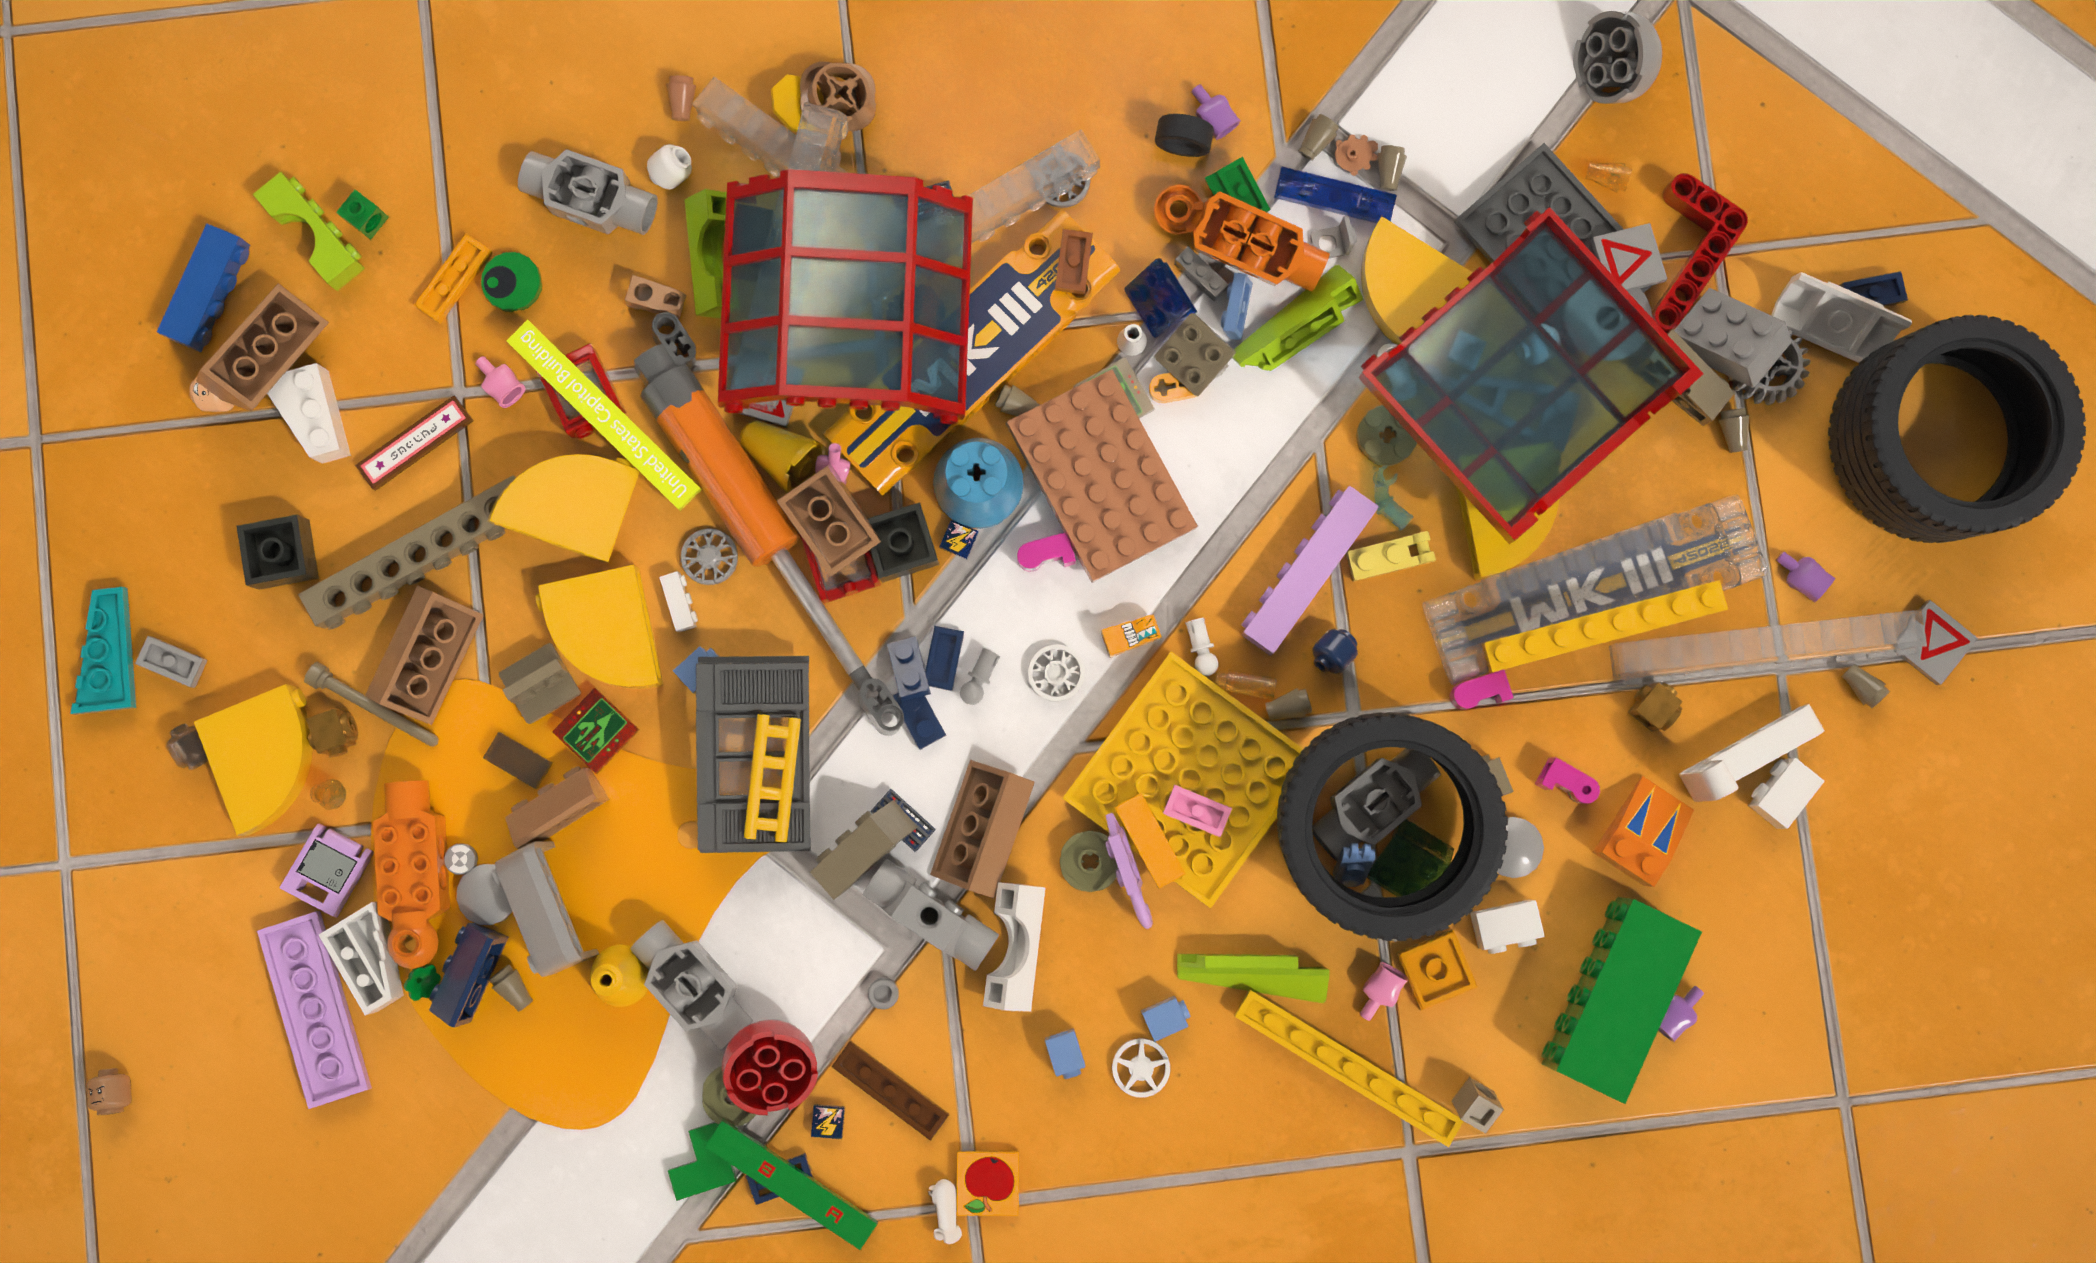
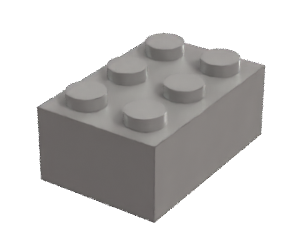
M1711 288L1706 291L1674 330L1710 368L1752 388L1758 384L1791 344L1785 321Z

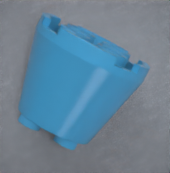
M971 438L953 445L943 454L934 472L933 486L937 502L948 517L962 526L983 529L1002 523L1003 520L1012 514L1022 498L1024 481L1020 464L1008 448L994 440ZM975 467H979L983 474L980 476V481H974Z

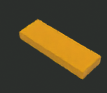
M465 233L414 303V306L441 324L492 254V251Z
M1142 793L1114 807L1158 889L1186 874Z

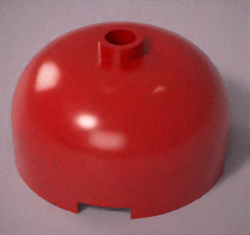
M762 1020L749 1024L734 1035L725 1049L722 1059L724 1086L730 1100L746 1112L756 1115H768V1112L782 1110L787 1107L791 1110L810 1095L816 1084L818 1072L814 1048L808 1037L799 1028L788 1022Z

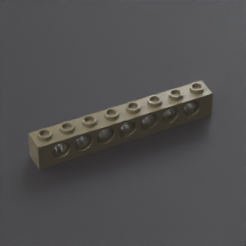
M513 475L298 594L314 625L324 629L328 628V630L337 628L344 624V618L351 614L359 615L368 611L372 607L371 603L378 599L386 600L395 596L399 592L398 588L405 584H416L425 578V573L434 568L435 570H441L452 563V558L460 554L463 556L468 555L479 548V543L487 539L492 541L504 535L506 528L489 523L487 520L499 495L516 477ZM478 518L480 522L479 528L475 532L470 533L468 530L469 522ZM451 533L453 536L452 543L448 547H443V536ZM425 548V558L421 562H416L415 554L417 550ZM397 562L399 571L395 576L390 577L388 573L389 567ZM370 577L372 579V586L368 591L364 592L362 590V583L366 578ZM344 592L345 601L341 606L337 607L335 598L339 593Z

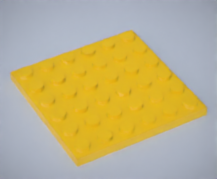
M1170 652L1062 799L1110 834L1106 815L1113 813L1119 826L1124 827L1114 807L1142 793L1186 873L1174 880V882L1211 908L1277 818L1278 800L1282 792L1283 782L1289 769L1293 766L1292 763L1300 755L1303 748L1173 652ZM1174 785L1232 808L1221 837L1163 814ZM1124 827L1131 850L1140 856Z

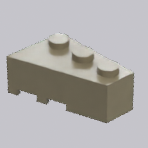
M1672 329L1667 333L1668 336L1704 373L1672 402L1702 426H1705L1714 420L1735 392ZM1653 346L1634 368L1637 374L1656 389H1659L1677 373Z
M892 800L874 814L867 811L855 822L858 828L853 832L849 829L835 840L838 846L833 851L827 848L815 859L818 865L810 873L833 900L848 890L874 867L883 856L892 851L903 838L917 828L915 823L895 800Z

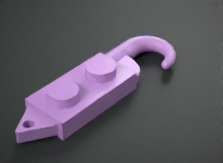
M1113 813L1107 814L1106 820L1110 834L1108 841H1106V848L1110 858H1115L1119 869H1116L1118 883L1120 887L1125 886L1140 924L1144 928L1149 929L1153 925L1152 915L1148 904L1144 902L1141 887L1143 882L1124 827L1119 826Z

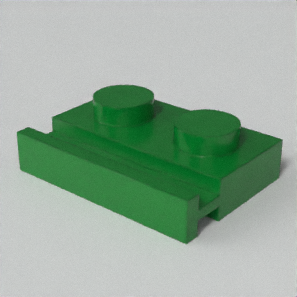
M1243 156L1205 177L1213 195L1223 192L1262 211L1268 212L1271 210Z

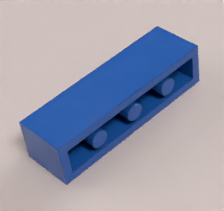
M206 224L158 327L157 333L174 342L202 352L203 347L211 340V330L216 319L220 318L223 314L224 302L228 293L236 285L237 273L241 265L245 264L249 257L250 244L239 236Z

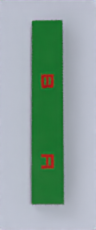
M722 1119L704 1146L859 1250H861L878 1224L877 1220L725 1119Z

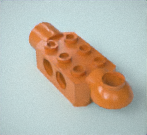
M1177 184L1161 191L1155 201V219L1161 228L1177 235L1190 233L1192 235L1193 250L1272 286H1276L1283 280H1286L1313 292L1330 256V253L1304 242L1302 228L1223 192H1218L1204 203L1198 193L1191 187ZM1175 202L1183 203L1187 210L1186 215L1182 218L1172 216L1170 206Z
M428 780L385 783L386 814L373 821L378 915L391 921L393 924L387 942L389 955L395 963L410 969L423 967L433 959L438 949L439 940L436 930L429 923V920L435 919L450 909L449 875L444 862L447 852L445 816L430 810ZM409 935L413 936L416 940V947L412 952L405 946V940Z

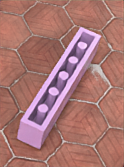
M1348 486L1344 492L1340 489L1336 492L1328 503L1333 507L1327 516L1321 513L1311 527L1316 532L1309 541L1303 538L1294 551L1298 555L1292 565L1286 562L1276 577L1280 579L1274 589L1269 586L1259 599V602L1263 604L1259 611L1254 613L1251 610L1241 624L1245 628L1241 635L1270 656L1277 650L1379 508L1378 505L1351 486Z

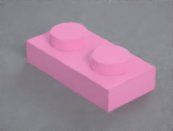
M1174 785L1163 814L1221 837L1232 808Z

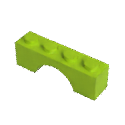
M279 172L253 195L269 215L281 225L291 222H303L311 226L315 236V248L309 262L326 283L338 291L365 269L358 261L362 256L351 243L345 245L341 241L340 237L343 233L332 221L326 223L321 217L325 212L314 199L308 201L303 193L306 189L294 176L289 179L282 172Z
M704 189L684 199L696 316L721 318L723 286L721 248L725 235L727 192ZM731 278L730 314L742 310L739 280Z

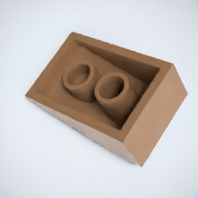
M831 464L777 500L830 577L881 542Z

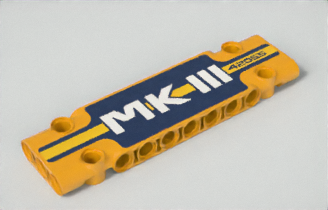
M1060 210L1037 233L1028 236L1025 244L1017 252L1013 250L1008 253L970 289L966 409L963 420H958V424H942L940 419L933 418V413L909 407H900L899 411L881 410V405H868L872 409V414L869 418L859 419L857 417L858 409L850 408L823 433V436L830 444L837 443L841 446V455L850 462L856 471L881 496L888 492L905 474L914 470L923 457L927 454L931 455L996 395L1005 384L1052 342L1076 318L1077 312L1081 308L1088 306L1091 299L1120 272L1116 262L1092 239L1086 282L1087 294L1084 297L1077 298L1069 292L1055 291L1063 229L1085 232L1064 210ZM1034 245H1042L1046 251L1041 255H1034L1030 252V248ZM961 298L943 314V318L938 320L939 326L933 327L934 329L960 335ZM926 337L923 339L918 338L913 343L911 392L958 402L960 346ZM902 354L871 382L868 389L901 390ZM904 449L913 451L914 456L909 462L898 460L900 451Z

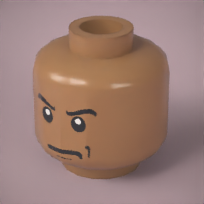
M118 1068L99 1070L98 1077H94L87 1082L89 1109L97 1111V1115L124 1112V1107L130 1105L132 1101L130 1077L125 1074H118Z

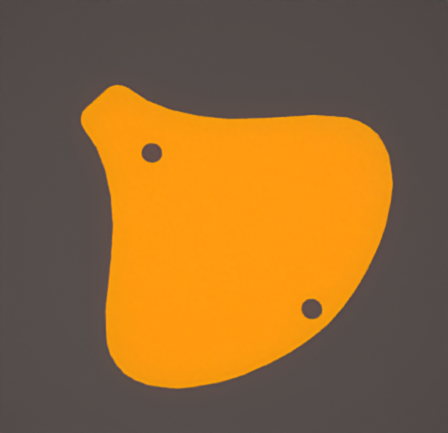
M460 679L452 681L432 725L408 715H403L404 718L436 735L439 742L436 746H429L396 727L388 741L373 799L371 850L374 851V854L371 858L374 902H377L373 821L386 814L385 783L428 780L430 810L445 816L447 850L455 844H468L475 849L478 856L476 866L482 864H495L496 861L518 850L513 844L505 819L506 816L513 813L511 808L525 799L528 802L539 796L538 790L550 783H554V785L559 784L565 780L563 775L577 766L581 769L591 768L609 800L543 841H553L555 844V848L543 853L584 952L597 949L600 954L606 948L614 945L632 946L661 920L666 922L683 943L696 940L699 942L714 912L735 883L761 857L769 853H700L698 847L685 848L678 841L677 834L682 824L690 821L698 823L697 769L657 762L615 746L612 747L609 743L588 763L563 739L574 725L569 724L552 713L547 714L532 724H528L516 704L508 701L503 689L476 680ZM589 734L585 740L588 742L593 735ZM597 740L594 741L593 743H591V744L593 745V749H594V745L596 744ZM751 766L726 771L719 770L720 795H748ZM764 768L762 786L781 788L782 779L775 769ZM449 870L450 909L435 919L429 920V923L436 930L439 942L435 956L427 964H432L436 967V973L441 976V981L445 975L442 972L443 965L449 955L453 956L458 944L455 943V939L459 930L463 926L466 927L467 923H474L468 920L460 911L456 900L457 887L462 876L465 874H454ZM513 911L505 921L483 926L509 936L492 976L509 964L513 969L517 968L529 995L533 999L528 1006L519 1012L491 988L493 984L489 981L472 1021L455 1028L451 1027L429 1011L432 1004L429 998L422 997L418 1001H413L409 998V992L404 989V983L412 969L404 968L397 964L402 988L415 1011L443 1048L473 1080L522 1115L563 1129L583 1130L597 1128L612 1121L628 1108L636 1098L655 1061L670 1017V1013L649 990L639 1001L628 1006L617 1007L603 1002L595 994L590 981L591 967L597 956L552 975L542 977L539 973L534 974L528 964L527 957L530 954ZM389 921L390 930L393 928L391 921Z

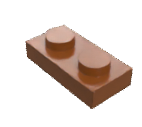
M1063 229L1055 291L1085 295L1093 233Z

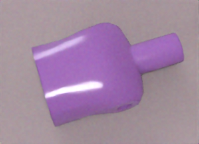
M1201 84L1191 91L1201 104L1196 111V116L1213 126V136L1216 140L1226 136L1241 122L1231 109L1225 96L1219 94L1211 98Z
M1783 551L1776 559L1778 563L1790 571L1786 579L1787 584L1791 588L1803 593L1813 602H1816L1835 580L1832 575L1826 572L1811 557H1803L1797 562Z
M1694 986L1684 998L1674 994L1659 1028V1031L1672 1042H1675L1686 1029L1696 1023L1697 1014L1692 1007L1704 995L1703 991Z

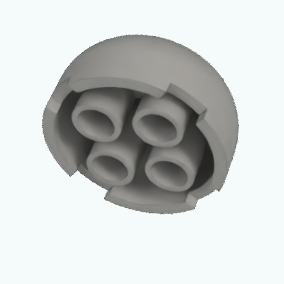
M1606 11L1596 15L1588 21V28L1583 34L1582 39L1576 41L1574 48L1573 67L1579 87L1586 85L1587 92L1592 97L1591 100L1598 103L1618 104L1632 101L1643 95L1652 86L1659 74L1662 63L1660 37L1654 26L1646 18L1636 13ZM1589 54L1592 57H1608V63H1594L1589 68L1587 81L1583 71L1587 55ZM1594 87L1621 88L1615 92L1607 93L1597 90Z

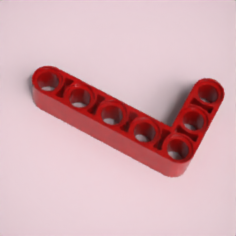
M1688 173L1677 175L1664 188L1663 199L1668 206L1707 232L1652 310V318L1666 333L1680 324L1748 224V217L1743 209ZM1675 186L1682 187L1685 190V196L1678 194ZM1700 202L1706 203L1710 208V212L1703 211L1700 207ZM1725 219L1731 220L1735 225V229L1728 228ZM1708 243H1714L1718 247L1719 253L1712 252L1709 249ZM1692 266H1696L1701 270L1702 277H1697L1693 274ZM1675 290L1682 291L1686 296V301L1679 300L1675 295ZM1659 314H1664L1668 317L1669 325H1664L1660 322Z

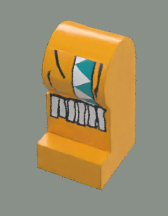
M1154 614L1101 630L1109 658L1162 638Z

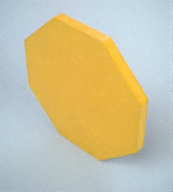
M787 74L771 89L773 113L790 131L813 134L818 128L811 125L804 118L800 108L801 77ZM816 88L817 97L822 105L824 103V96Z

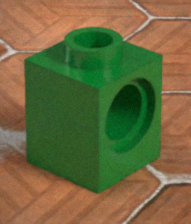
M355 189L336 212L370 240L389 218L377 205Z

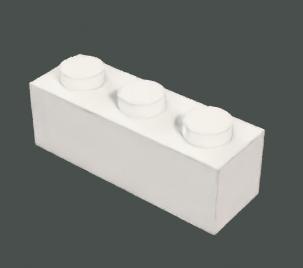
M676 571L659 577L675 630L682 632L697 627L698 617L690 606L693 601L690 593H686L685 586H687L685 576Z

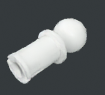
M1198 618L1186 622L1185 624L1193 647L1190 651L1191 653L1197 652L1198 654L1195 660V668L1202 675L1210 676L1217 671L1218 659L1209 652V648L1214 647V643H1210L1205 619Z

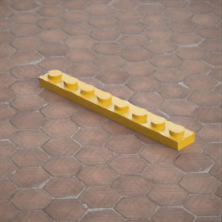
M1720 580L1485 642L1482 643L1489 672L1493 673L1728 610Z
M1252 990L1248 991L1234 1015L1239 1020L1447 1147L1450 1146L1464 1122L1452 1112Z

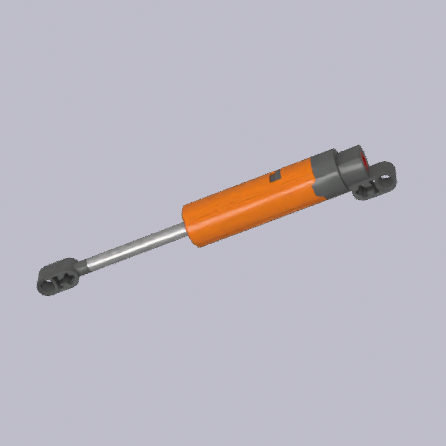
M669 312L658 314L652 322L653 339L657 346L648 349L634 360L635 371L646 386L641 392L640 397L677 453L688 465L687 468L752 566L760 567L772 561L774 562L859 690L858 702L876 730L885 736L896 734L904 722L902 709L886 685L881 680L871 677L789 554L788 550L800 540V533L780 507L776 497L736 437L732 435L728 425L692 373L691 369L696 363V347L694 342L674 314ZM662 326H670L674 329L668 335L662 334L658 330ZM678 343V348L681 351V353L683 355L688 353V357L684 358L682 355L677 356V346L675 344ZM868 689L871 692L876 690L879 692L876 699L882 707L877 713L874 711L878 706L876 700L873 697L869 699L866 697ZM885 713L893 714L897 719V725L893 727L885 726L882 723L881 716Z

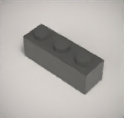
M1189 246L1175 259L1174 265L1214 302L1227 289L1228 283Z

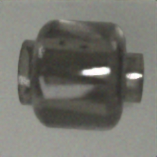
M184 723L169 732L171 738L166 742L165 748L178 767H188L189 770H194L208 762L195 725L188 727Z

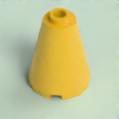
M760 421L747 423L740 433L742 447L786 493H789L816 474L814 469L817 456L825 455L826 452L824 445L814 439Z
M620 944L608 947L596 957L592 964L590 972L592 988L595 994L609 1005L623 1007L634 1004L644 997L648 991L644 983L649 970L630 950L632 946Z

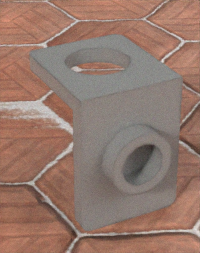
M1343 216L1339 226L1312 231L1310 234L1312 245L1321 249L1319 246L1320 238L1323 236L1334 238L1336 247L1328 252L1330 253L1329 259L1349 255L1354 244L1357 242L1356 230L1354 225L1350 224L1349 216Z

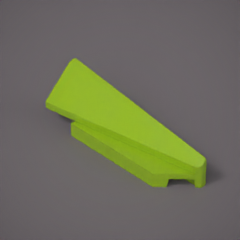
M1335 265L1320 277L1313 292L1303 291L1234 348L1236 354L1232 359L1240 367L1251 365L1258 366L1262 370L1272 371L1343 323L1345 320L1341 311L1364 300L1355 278L1340 265Z
M1177 954V977L1181 980L1246 991L1252 990L1258 993L1318 1003L1326 1001L1329 969L1325 967H1298V956Z

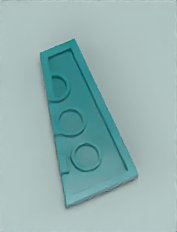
M115 587L92 590L85 628L88 630L86 644L85 646L82 645L80 656L83 658L80 676H77L75 688L78 690L76 701L72 703L70 713L75 715L136 708L128 588Z

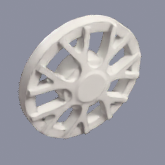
M1046 646L1033 656L1029 664V682L1033 690L1040 697L1054 702L1064 701L1073 697L1082 687L1085 678L1084 664L1080 656L1067 646ZM1051 650V655L1048 656L1045 652ZM1053 650H1063L1062 661H1053ZM1065 651L1070 654L1068 657H1065ZM1042 654L1050 661L1046 668L1036 662ZM1073 656L1078 665L1068 670L1064 663ZM1034 664H1036L1039 668L1033 669ZM1080 667V672H1076L1075 669ZM1044 671L1046 679L1034 682L1033 672ZM1069 673L1080 675L1078 684L1067 681ZM1047 682L1054 685L1050 696L1041 691ZM1065 683L1070 693L1060 696L1057 685ZM1036 684H1041V687L1038 689ZM1070 686H1074L1075 689L1072 691ZM1054 692L1057 693L1058 697L1052 696Z

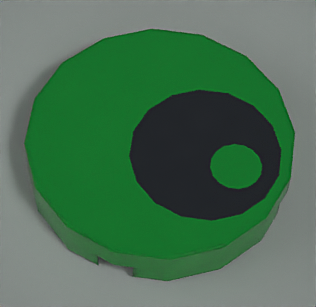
M505 252L495 256L486 264L481 277V287L485 297L494 307L505 312L522 311L528 309L537 301L542 291L541 273L529 257L518 252Z

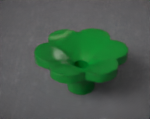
M426 964L423 967L412 969L404 983V989L409 992V998L413 1001H418L422 997L429 998L436 984L440 983L441 976L436 973L434 965Z

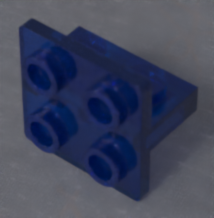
M1161 258L1155 259L1124 288L1154 338L1159 337L1172 325L1184 321L1189 314L1197 313L1196 308L1171 268Z

